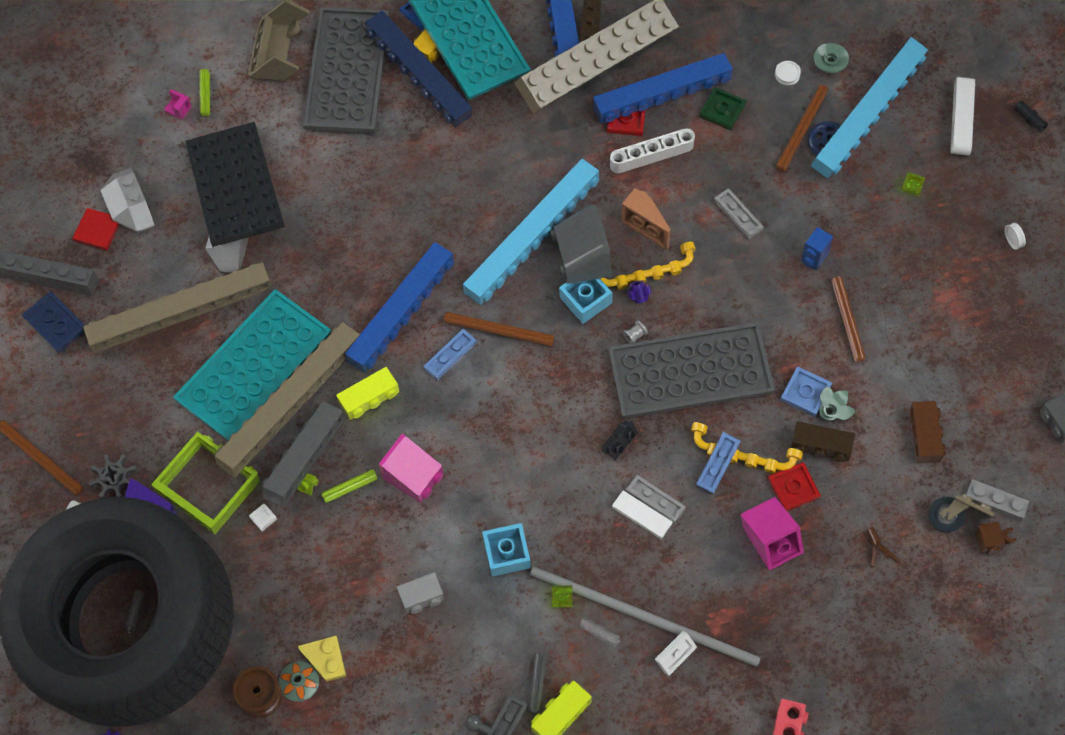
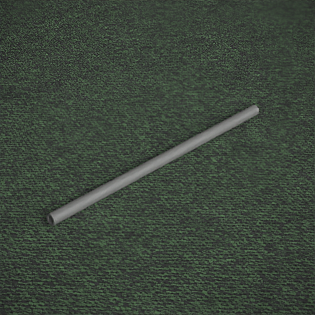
M533 566L530 572V576L676 635L684 631L696 643L758 667L761 659L759 656Z

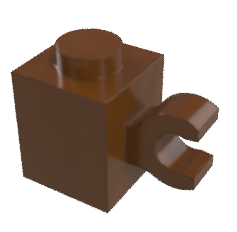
M999 521L979 525L975 533L981 554H998L1005 544H1014L1017 539H1011L1007 536L1014 529L1006 528L1001 531Z

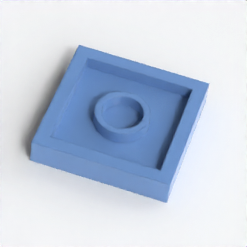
M797 366L780 401L816 417L822 405L820 394L827 386L831 388L832 382Z

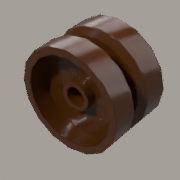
M256 666L243 670L237 676L233 684V696L245 714L254 718H265L279 708L282 701V688L276 676L269 669Z

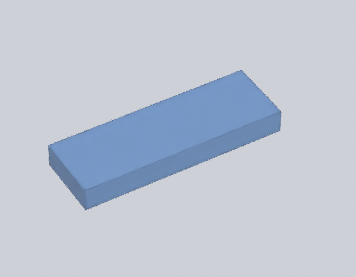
M462 329L423 366L424 370L438 381L477 343V340L466 330Z
M723 432L696 485L714 494L741 441Z

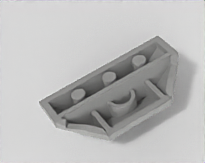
M128 168L114 173L101 189L112 220L124 227L133 229L137 233L155 227L148 205L132 169Z
M249 237L212 247L210 238H208L205 249L219 271L230 274L235 270L241 269Z

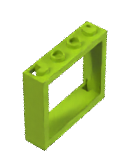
M197 431L151 485L156 493L215 535L257 486L260 479L258 472L252 466H245L240 474L248 480L214 520L167 486L201 447L215 455L217 450L223 446L221 444L217 446L213 443L214 440L210 436H203Z

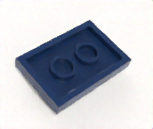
M52 291L22 314L23 318L58 354L85 333L83 328L85 325Z

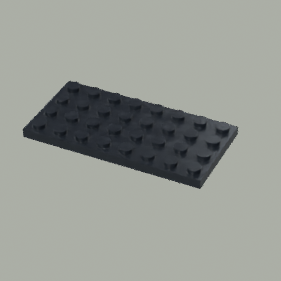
M255 122L185 140L212 247L285 227Z

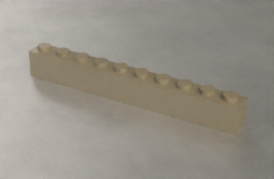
M263 262L254 263L242 270H235L228 275L218 276L214 280L199 283L189 289H182L172 295H165L153 302H146L139 307L126 309L122 313L109 315L100 321L90 322L88 325L83 326L90 348L93 353H97L273 288Z
M343 322L338 327H335L331 331L330 336L326 340H322L318 348L307 356L306 361L301 366L299 365L295 368L292 376L289 379H285L276 392L270 394L268 401L256 409L255 414L243 423L242 428L237 433L235 432L231 435L224 447L221 446L215 454L217 465L235 478L346 360L345 353L360 334Z

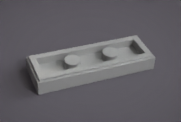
M729 188L714 198V202L748 239L763 230L764 226Z
M638 474L626 488L628 494L671 520L673 524L677 522L686 509V506Z

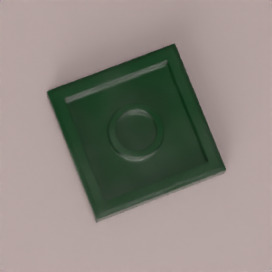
M714 87L700 111L699 117L732 131L747 100Z

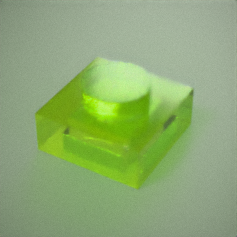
M908 172L901 190L919 196L926 177Z
M572 585L552 586V608L573 607Z

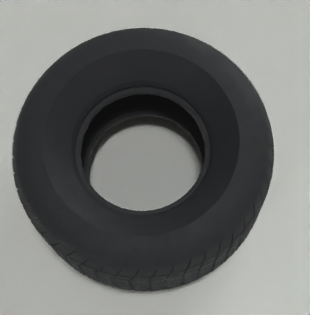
M107 497L84 502L59 513L43 524L27 540L16 555L4 581L0 598L1 641L3 648L6 650L5 654L8 661L11 662L10 665L15 673H18L17 676L23 684H26L25 686L43 701L78 719L110 727L132 726V724L135 726L157 720L171 714L194 698L205 687L219 667L230 641L234 618V603L230 581L221 560L211 546L180 517L168 509L152 502L128 497ZM141 569L151 572L158 588V608L149 630L135 645L123 652L110 656L89 655L81 641L79 619L84 602L90 592L103 579L119 571Z

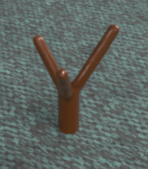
M874 527L867 529V533L873 543L871 567L875 566L877 548L887 558L891 557L895 562H899V559L881 543Z

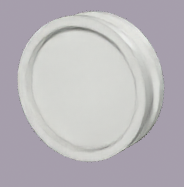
M783 61L776 67L775 78L782 85H793L800 78V67L795 62Z
M1012 223L1005 227V236L1009 245L1015 250L1024 247L1026 239L1021 227L1017 223Z

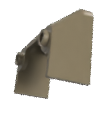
M283 0L262 17L257 27L248 71L249 76L255 79L284 81L299 70V66L286 59L290 38L299 33L300 21L309 15V10L290 0Z

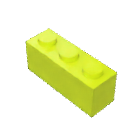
M385 367L336 396L349 420H352L353 418L361 417L369 409L377 408L381 402L394 398L400 391L398 383L388 368Z
M574 680L570 684L566 683L560 689V695L556 699L552 698L545 706L546 710L542 715L538 713L531 721V731L535 735H562L592 702V696Z

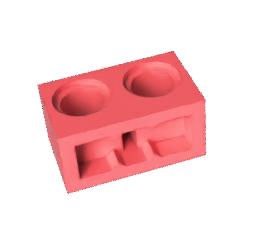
M781 698L773 735H783L784 731H791L793 735H804V732H801L802 724L806 725L809 713L805 711L806 705ZM795 711L798 718H790L787 712Z

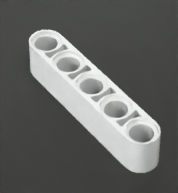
M956 77L951 154L970 156L975 95V79Z
M682 129L615 150L610 155V169L614 173H622L689 152L694 147L695 134L691 129Z

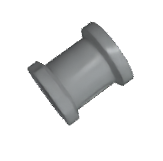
M639 320L629 330L623 331V336L629 343H635L641 336L648 334L646 327Z

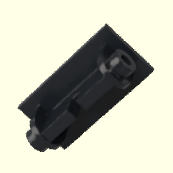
M633 421L621 422L613 432L617 438L610 436L605 444L602 445V451L607 455L610 453L614 461L624 452V449L638 433Z

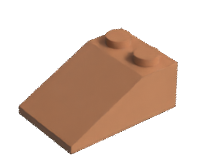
M634 188L622 203L621 222L667 250L669 248L671 229L651 197L646 192Z

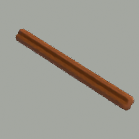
M819 85L777 163L776 168L784 172L788 167L828 92L827 86Z
M446 312L444 316V322L548 346H552L554 343V336L546 333Z
M5 420L0 421V431L74 495L78 496L83 491V487L11 425Z

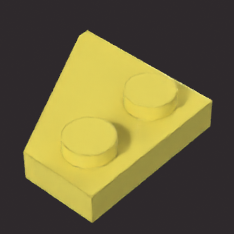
M337 636L298 646L300 652L309 660L326 682L346 677Z

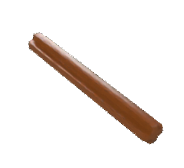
M841 276L834 277L832 284L855 362H862L865 360V354L844 282Z

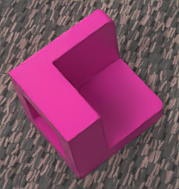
M171 89L169 91L171 100L164 110L166 113L183 120L192 107L189 97Z

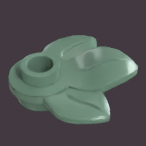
M828 386L822 390L820 394L822 405L819 408V413L824 420L832 421L835 418L847 420L855 413L852 407L846 405L848 391L841 390L833 393ZM826 409L831 411L830 415L826 413Z

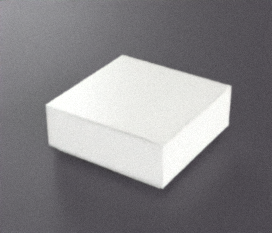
M262 504L249 515V518L261 531H264L277 520V517L265 504Z

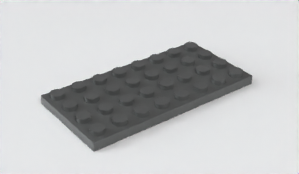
M320 7L303 122L304 129L375 133L385 51L379 49L376 41L373 38H369L365 30L366 21L382 10ZM383 10L390 17L389 10Z
M758 322L608 347L623 419L775 393Z

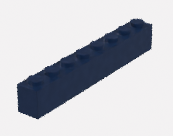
M383 10L366 21L365 31L368 37L376 41L379 49L387 53L390 61L395 62L403 75L406 74L410 78L412 85L421 90L423 97L432 102L434 109L443 114L448 124L451 123L456 128L472 116V107Z

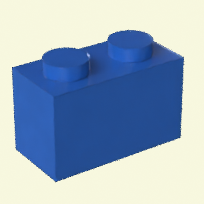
M819 227L815 229L804 245L801 258L804 265L815 270L820 267L829 254L833 240L832 235Z

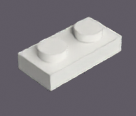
M682 631L655 658V661L665 674L670 675L697 646L688 633Z

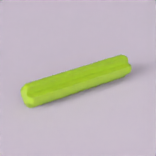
M208 69L200 70V114L203 117L210 115V73Z
M371 469L321 493L322 498L326 503L377 480V475Z

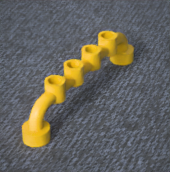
M690 241L680 245L682 255H686L684 260H675L663 266L656 265L644 271L637 270L632 274L619 275L614 279H600L607 287L617 286L618 290H622L628 287V282L642 280L645 283L646 278L653 276L654 280H659L664 277L663 273L669 271L671 275H678L682 272L681 268L688 266L693 260V252L696 251L694 242Z
M694 422L691 432L694 433L695 444L699 448L706 450L707 456L710 457L717 444L704 442L701 437L706 435L708 427L702 423ZM788 448L786 458L789 461L787 463H780L775 459L762 458L753 453L740 452L737 449L731 463H737L738 459L745 461L746 467L756 468L758 464L765 466V472L774 474L776 470L782 471L794 467L797 461L802 460L803 452L798 449Z

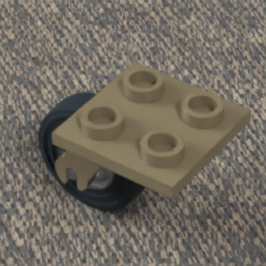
M962 493L961 496L957 495L955 498L945 496L935 500L929 509V520L935 529L950 533L958 530L963 525L966 518L965 509L968 507L990 518L995 513L991 511L992 507L982 502L979 505L973 503L972 497Z

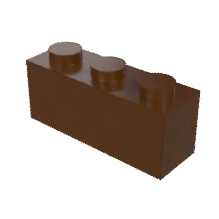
M936 401L912 402L909 412L916 463H940L943 456L946 455L945 444H942L941 437H943V427L939 426V419L941 418L940 408H937Z

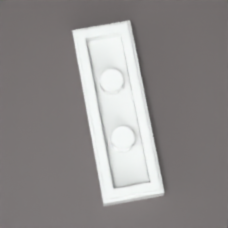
M625 491L621 492L612 505L614 510L661 540L673 524L671 520Z

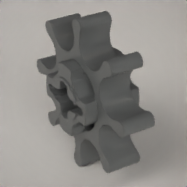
M105 454L106 464L104 467L96 468L94 465L90 467L92 472L99 474L95 481H90L88 484L91 489L99 486L103 487L102 492L99 494L100 498H106L110 492H116L117 497H122L121 490L128 486V477L131 474L138 473L135 465L130 468H124V464L127 462L124 454L120 456V460L116 463H111L110 457ZM112 472L115 474V475H114V480H115V482L112 481V480H113V478H112V477H113V476H112Z

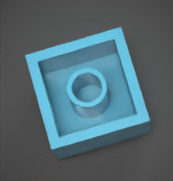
M600 278L571 284L566 282L559 287L560 299L582 324L613 303L611 290Z
M522 523L482 532L492 577L531 568Z

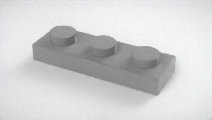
M973 479L966 494L973 498V503L979 505L982 502L992 507L994 511L1021 521L1024 519L1030 502Z

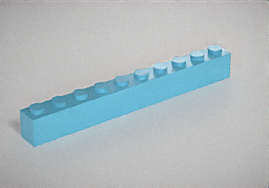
M912 37L907 41L810 165L827 179L832 173L834 175L837 174L842 167L840 165L841 161L846 162L851 156L849 151L851 149L855 150L861 143L859 138L861 136L865 138L871 130L869 125L872 124L874 126L880 118L878 114L880 112L884 113L889 107L887 102L889 100L893 102L899 94L897 89L900 88L902 90L908 82L906 78L908 76L911 78L917 71L915 66L917 64L921 66L927 58L924 56L928 51L926 47Z
M581 159L464 282V293L479 305L489 301L493 292L503 286L505 279L516 272L517 266L528 259L532 250H536L540 246L541 241L545 237L550 236V231L553 230V227L562 222L565 215L575 209L577 202L580 199L583 200L587 196L588 191L598 184L599 170L584 159Z

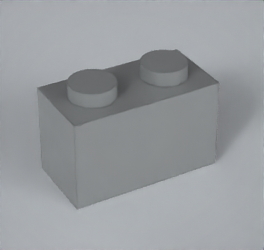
M435 572L397 586L406 614L419 613L422 611V608L437 606L444 600V595Z

